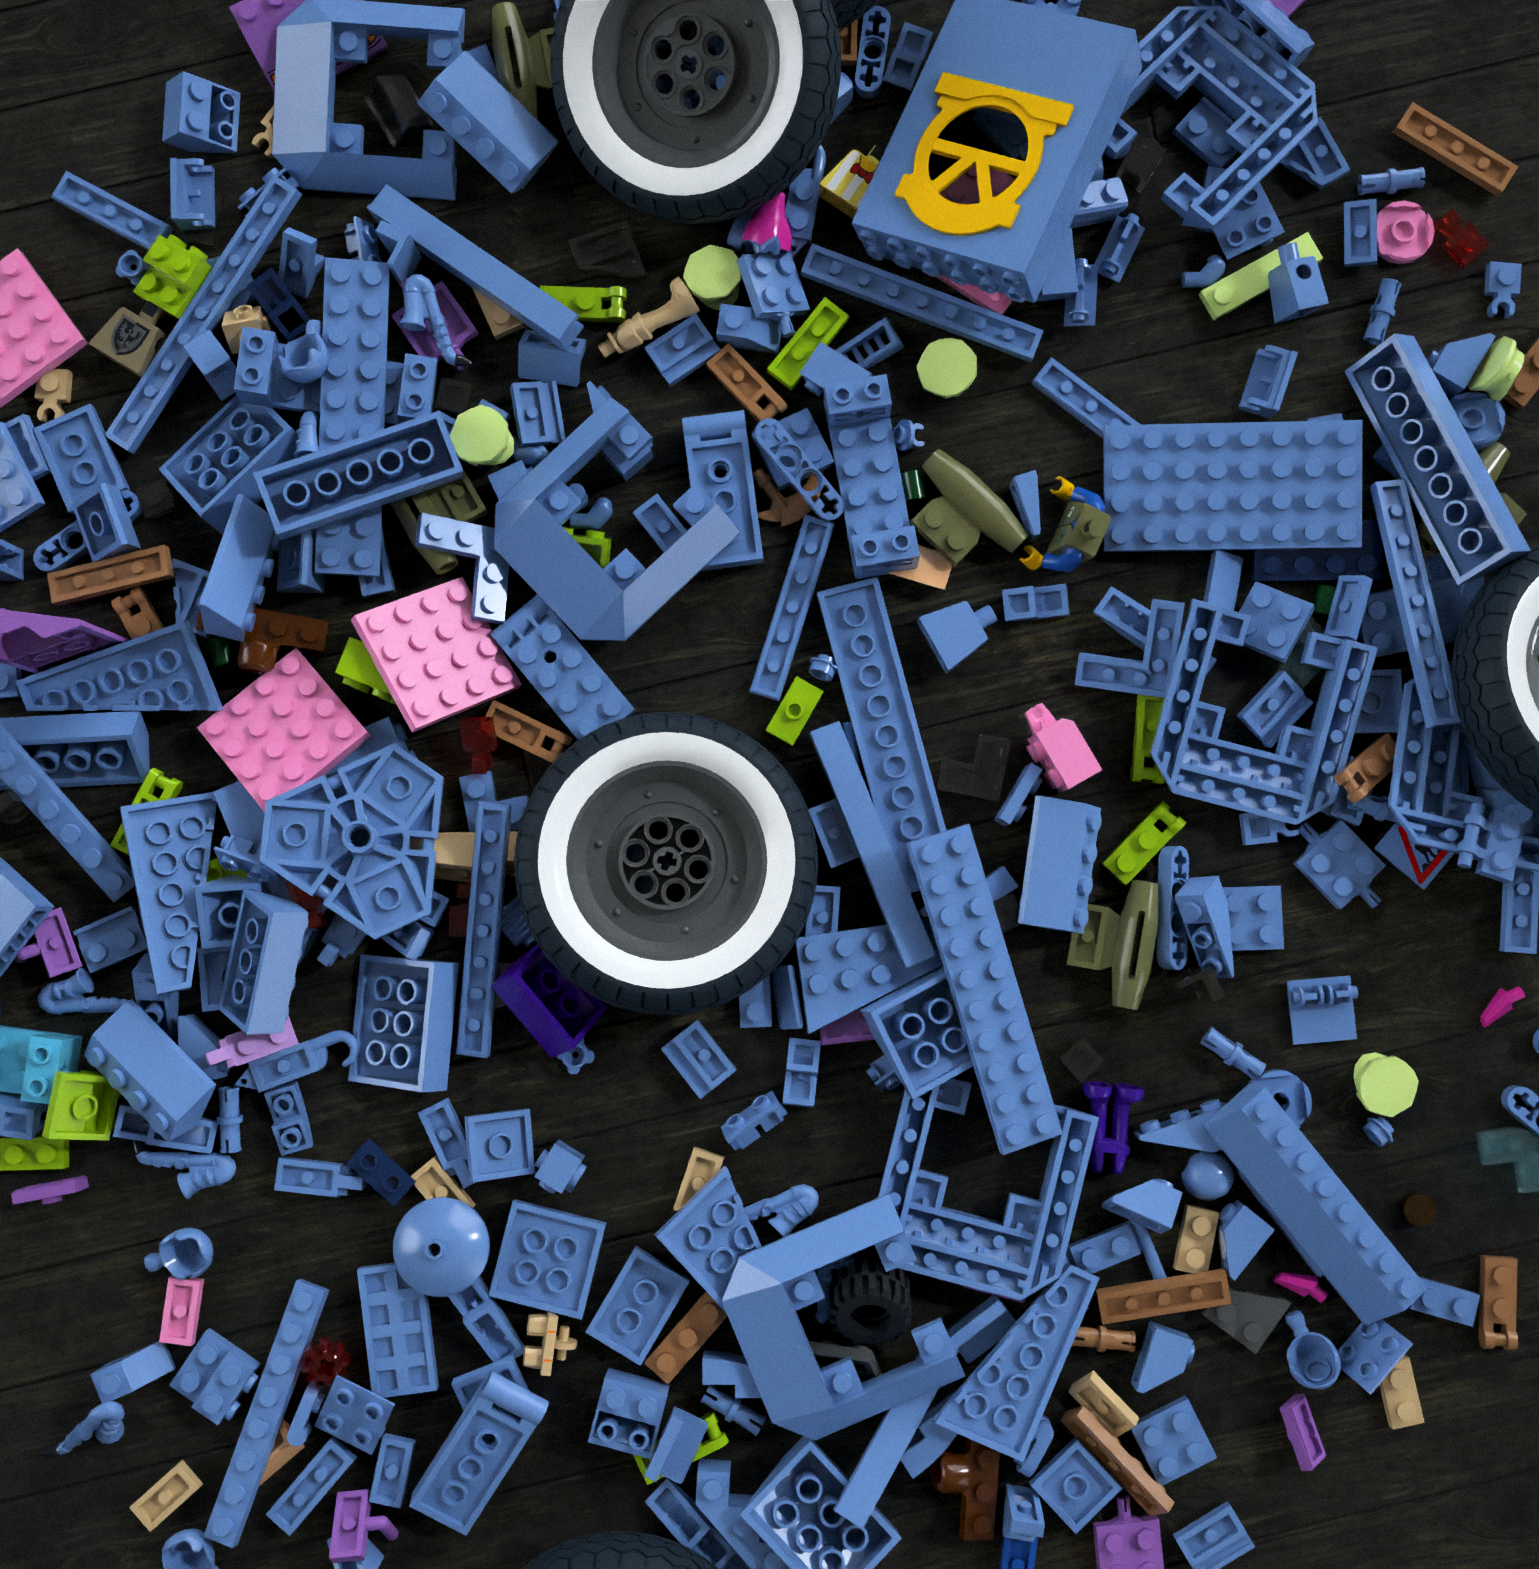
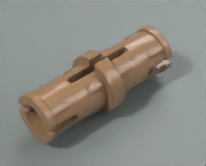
M1098 1325L1097 1328L1080 1326L1072 1346L1096 1348L1098 1352H1105L1106 1349L1134 1352L1135 1345H1132V1343H1136L1135 1331L1107 1329L1105 1325Z

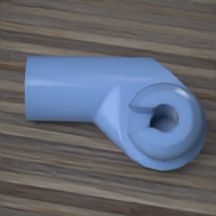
M1219 255L1209 256L1207 258L1208 262L1200 272H1183L1182 288H1207L1214 284L1225 271V262Z
M515 434L512 435L514 439V454L512 457L516 462L522 460L525 466L536 467L549 455L548 450L542 445L519 447L518 438Z
M604 497L599 498L587 514L575 513L570 517V528L600 529L612 515L611 501Z

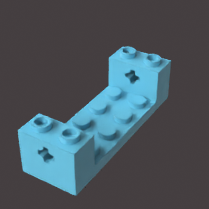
M0 1025V1091L21 1094L20 1101L49 1104L55 1072L60 1070L62 1072L78 1071L83 1036Z

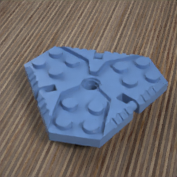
M395 743L336 769L337 775L328 779L325 775L320 776L267 800L259 860L310 896L314 897L317 895L323 899V905L375 940L430 915L432 911L437 852L434 851V842L439 837L444 777ZM344 785L348 794L337 799L333 790ZM366 830L369 833V841L365 846L356 847L353 844L352 837L356 831ZM411 838L422 839L421 850L410 849ZM330 876L339 881L333 890L324 885Z

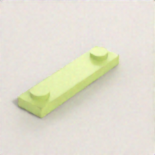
M1308 232L1289 242H1297L1300 258L1314 256L1317 264L1322 261L1323 256ZM1278 249L1200 291L1198 295L1213 321L1270 290L1268 273L1281 265Z

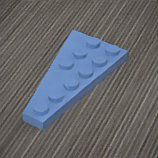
M189 620L15 681L27 711L223 710Z
M213 792L120 807L156 996L189 990L192 985L199 933L195 886L206 883L217 807V801Z
M929 918L921 919L936 956L908 968L903 966L887 925L798 937L794 945L807 1034L942 966L943 963Z
M723 1166L654 1234L725 1313L722 1297L739 1256L762 1247L747 1217L742 1200L736 1192L726 1166Z
M1066 1263L1062 1268L1061 1277L1047 1285L935 1415L932 1421L939 1426L1023 1462L1100 1278L1070 1263Z

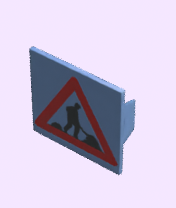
M1396 822L1374 848L1388 862L1423 890L1454 854L1414 844L1402 825Z

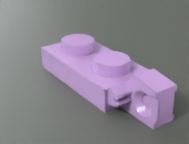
M288 1016L284 1024L283 1033L247 1035L245 1032L239 1031L219 1040L220 1048L204 1054L208 1067L225 1061L227 1068L237 1067L299 1043Z

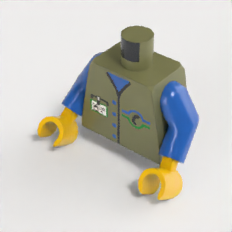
M1056 477L1055 479L1061 482L1062 486L1057 491L1050 489V492L1062 500H1067L1071 497V501L1067 504L1044 556L1033 546L1028 545L1023 550L1030 557L1027 559L1020 558L1019 560L1030 570H1036L1042 565L1045 569L1070 572L1078 565L1094 558L1111 522V516L1104 513L1105 506L1098 494L1078 486L1074 488V485L1063 477Z

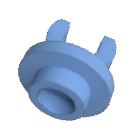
M907 419L899 421L893 429L896 448L900 451H907L924 446V441H917L915 439V433L924 430V426L919 423L913 424L912 421Z

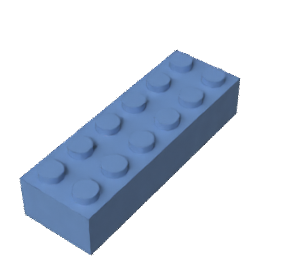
M439 410L254 472L253 475L276 534L280 540L461 479L463 478V469Z

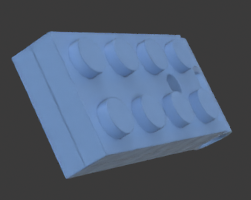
M744 410L682 418L690 486L692 487L697 483L715 503H718L740 531V534L709 562L702 571L764 563ZM718 470H724L726 475L719 478L715 473Z
M538 594L490 633L578 740L606 724L630 717L637 712ZM550 653L556 654V660L553 663H547L546 657Z
M490 1371L413 1490L409 1507L467 1536L534 1429L542 1420L549 1401Z

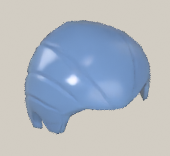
M309 320L306 325V334L288 342L283 347L284 358L281 355L277 356L283 375L294 382L311 383L319 379L327 370L328 353L321 338L323 323L319 320Z
M191 1227L181 1228L166 1236L159 1243V1253H151L144 1258L145 1266L149 1272L166 1267L179 1280H184L188 1277L196 1278L203 1274L211 1265L213 1245L210 1238L202 1230Z
M1300 1310L1288 1312L1285 1315V1320L1294 1331L1293 1334L1295 1336L1287 1350L1286 1356L1290 1373L1304 1387L1316 1390L1330 1387L1336 1382L1341 1370V1361L1337 1349L1324 1335L1309 1332L1304 1315Z
M185 1529L173 1534L162 1548L164 1569H219L215 1565V1550L211 1539L204 1537L205 1532L198 1529Z

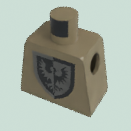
M147 301L139 315L122 307L91 339L89 344L102 355L142 378L168 338L164 332L156 327L164 311Z

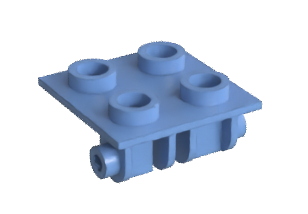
M1260 182L1212 228L1227 260L1258 245L1265 247L1273 242V238L1285 232Z
M1350 975L1286 981L1293 1045L1357 1039L1353 999L1358 998V989L1356 986H1351Z
M1382 1319L1368 1325L1361 1322L1338 1349L1341 1370L1369 1394H1372L1411 1348L1413 1343Z
M337 1375L314 1426L372 1455L379 1439H381L386 1430L385 1425L395 1403Z

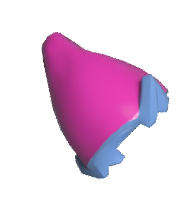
M781 192L754 212L744 228L741 240L745 245V252L750 253L754 251L752 243L760 246V251L763 253L771 251L774 255H778L780 252L790 253L792 236L785 215V193Z

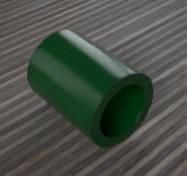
M921 470L902 473L901 478L906 503L924 501L926 495Z
M1325 585L1318 586L1313 602L1315 607L1312 613L1313 616L1328 619L1336 588Z
M218 636L207 641L214 669H223L236 665L230 639Z

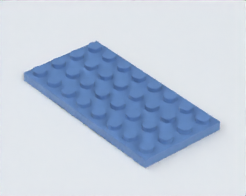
M1362 420L1104 425L1103 503L1105 506L1104 513L1111 516V522L1103 537V552L1362 548Z

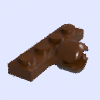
M255 608L253 612L256 614L254 628L252 632L247 631L244 641L240 642L236 663L244 671L264 674L274 669L278 651L283 647L324 654L330 622ZM199 609L196 629L197 631L205 632Z
M967 1437L964 1449L959 1452H943L932 1463V1482L934 1487L942 1494L961 1493L959 1537L963 1541L994 1540L1000 1452Z

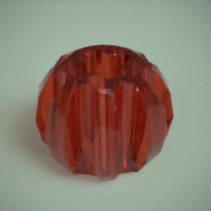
M329 1337L319 1338L320 1345L315 1346L311 1343L304 1351L307 1358L301 1360V1371L308 1373L306 1380L314 1386L319 1381H323V1388L332 1387L331 1381L337 1375L343 1378L346 1376L347 1371L344 1367L351 1364L350 1353L343 1352L346 1346L338 1339L334 1343L329 1344ZM326 1358V1360L328 1362H331V1364L326 1365L324 1362L320 1361Z

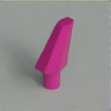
M1519 986L1509 991L1500 988L1481 1014V1025L1486 1028L1511 1011L1512 1003L1525 998L1523 990Z
M1281 1272L1273 1278V1282L1303 1297L1309 1294L1320 1303L1327 1298L1328 1292L1317 1285L1318 1277Z

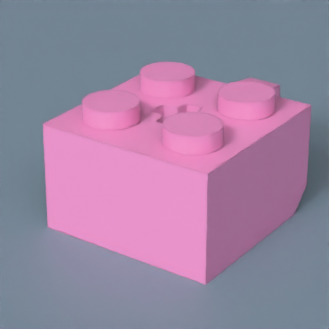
M1043 703L1030 708L1024 713L1033 736L1027 739L1030 744L1027 746V750L1036 763L1041 762L1046 771L1043 773V777L1052 790L1056 788L1058 793H1061L1102 770L1074 721L1064 718L1057 721Z

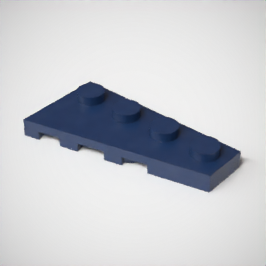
M1377 517L1362 521V548L1252 550V581L1338 580L1339 575H1365L1373 580H1381L1382 538Z

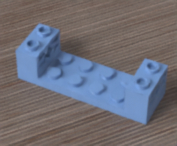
M242 326L234 391L239 402L303 413L313 411L320 415L321 377L311 383H298L288 379L283 375L277 359L278 355L284 358L283 347L286 344L278 342L276 332ZM405 353L404 363L387 361L386 426H394L432 413L437 379V358Z
M887 374L824 384V408L835 461L839 492L844 502L843 514L855 580L917 568L920 553L915 526H910L890 419L892 401Z

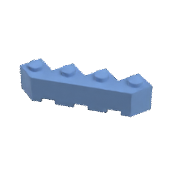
M699 1459L696 1506L750 1569H790L739 1515V1512L753 1495L729 1493L731 1461Z

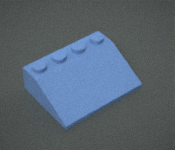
M235 395L159 470L200 517L223 535L237 494L246 496L255 504H258L262 499L253 473L293 460L294 453L297 450L296 441L299 438L296 435V431L273 408L240 403Z
M361 954L353 1036L358 1042L359 1052L356 1060L349 1067L348 1081L416 1092L447 1091L459 963L416 959L415 961L403 957Z
M943 965L860 1009L874 1039L911 1099L914 1100L973 1067Z
M805 1436L782 1457L739 1512V1515L790 1569H874L902 1539L897 1529L876 1507L863 1529L833 1511L849 1478L812 1439Z

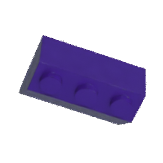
M538 944L512 963L491 985L493 990L551 1058L574 1049L607 1009L601 1000L589 995L560 973L548 960Z

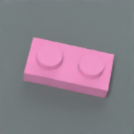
M173 1275L168 1277L159 1342L184 1346L195 1344L204 1285L203 1278L188 1277L184 1280H179Z

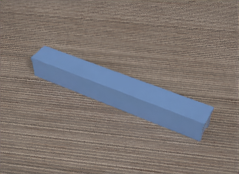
M386 184L371 205L369 204L366 207L377 223H380L382 220L408 232L421 253L566 353L569 350V346L584 328L583 324L577 321L578 314Z

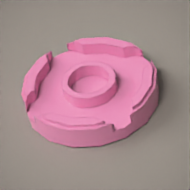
M1404 200L1392 202L1377 214V254L1388 262L1401 265L1412 263L1424 255L1433 242L1435 229L1432 218L1428 213L1425 214L1421 210L1422 207L1420 205Z

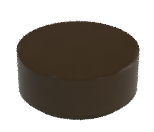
M1412 1192L1402 1199L1400 1212L1407 1222L1415 1226H1426L1435 1218L1436 1206L1430 1197L1419 1192Z

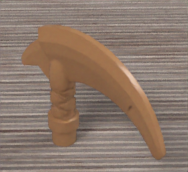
M762 467L752 474L757 481L758 487L764 489V492L772 501L770 510L759 512L758 518L770 522H781L782 527L799 521L812 510L798 492L784 498L776 486L773 485L770 475L766 474ZM814 475L810 476L803 489L813 491L817 486V478ZM822 489L816 495L811 496L813 502H815L817 498H820Z

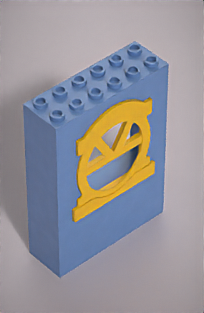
M955 0L853 218L852 225L867 255L876 260H883L885 258L894 261L898 266L909 269L911 266L921 269L929 276L938 277V275H942L959 285L969 283L978 286L979 289L986 293L994 294L999 292L1006 294L1016 302H1024L1026 300L1035 303L1142 69L1136 30L1011 0ZM972 110L1022 123L1028 136V152L1026 160L1022 161L939 139L938 137L952 120ZM931 153L958 160L936 179H930L929 158ZM976 165L979 203L969 205L958 204L945 199L939 194ZM990 169L1017 176L1006 190L996 197L992 196Z

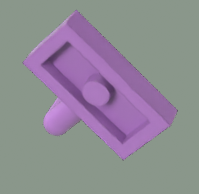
M61 907L52 910L33 934L36 943L24 946L14 959L16 962L22 963L28 958L41 954L49 978L83 967Z
M369 1489L337 1492L329 1559L333 1563L365 1560L368 1531L380 1530L389 1541H393L398 1537V1529L386 1516L370 1517L371 1502H369L371 1492Z

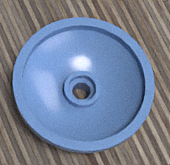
M450 1197L431 1198L410 1209L400 1221L393 1240L394 1261L401 1277L416 1291L433 1297L451 1296L470 1287L482 1274L490 1251L488 1230L481 1216L467 1203ZM433 1243L440 1246L439 1255L432 1253L431 1246Z

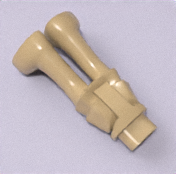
M679 276L670 283L672 296L671 300L665 305L642 315L637 312L631 319L628 318L620 324L613 334L611 332L607 333L609 339L598 345L605 358L615 351L619 354L627 352L643 344L644 340H651L653 337L652 332L657 328L690 317L700 311Z

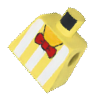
M874 145L867 156L858 150H851L820 182L819 197L853 219L885 150L878 145Z

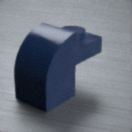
M272 267L246 285L288 342L306 330L307 322L311 319Z

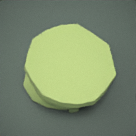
M708 245L689 256L683 280L691 294L695 295L702 303L712 309L720 310L721 303L733 305L738 299L739 284L741 283L742 276L736 261L738 257L734 251L724 247Z
M1503 336L1492 343L1468 382V389L1470 391H1484L1493 401L1494 399L1498 402L1501 401L1511 388L1524 363V354L1516 348L1517 342Z
M945 338L929 343L916 366L923 389L944 398L959 396L968 389L977 376V356L963 340Z
M479 405L457 416L450 433V438L459 459L475 466L478 464L498 465L505 463L514 454V439L508 430V423L495 409Z
M1375 1052L1363 1054L1354 1066L1353 1076L1357 1090L1356 1095L1366 1110L1375 1114L1394 1117L1412 1106L1419 1080L1414 1070L1405 1061L1396 1056L1387 1057Z

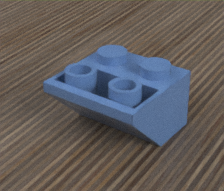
M182 71L166 82L162 142L190 152L236 153L241 93Z
M608 1367L588 1442L651 1459L670 1384L667 1385L665 1382Z

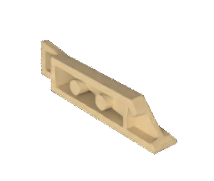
M510 831L506 875L515 876L514 857L518 831ZM475 832L439 833L438 840L434 842V851L437 852L435 879L471 883ZM411 838L410 849L421 850L422 839Z

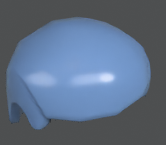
M1200 1151L1189 1158L1188 1164L1182 1172V1181L1186 1191L1194 1198L1212 1201L1228 1193L1234 1181V1172L1231 1162L1220 1152Z

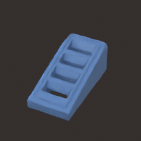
M885 317L835 351L848 358L846 353L852 351L858 361V365L868 369L894 355L905 346L891 322ZM884 332L890 340V343L885 345L880 337ZM873 338L879 347V350L874 352L869 343ZM863 345L869 357L864 359L857 347Z
M1036 470L1015 476L1009 485L1022 525L1029 534L1027 537L1029 542L1035 541L1041 531L1038 477Z

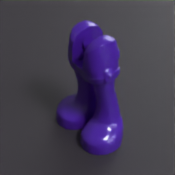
M1084 1082L1083 1092L1090 1099L1091 1115L1099 1117L1089 1157L1090 1172L1101 1173L1104 1153H1111V1173L1121 1175L1124 1170L1126 1157L1130 1153V1146L1127 1145L1131 1104L1140 1102L1143 1099L1144 1088L1124 1083H1113L1112 1087L1107 1082ZM1112 1094L1111 1138H1106L1107 1105Z

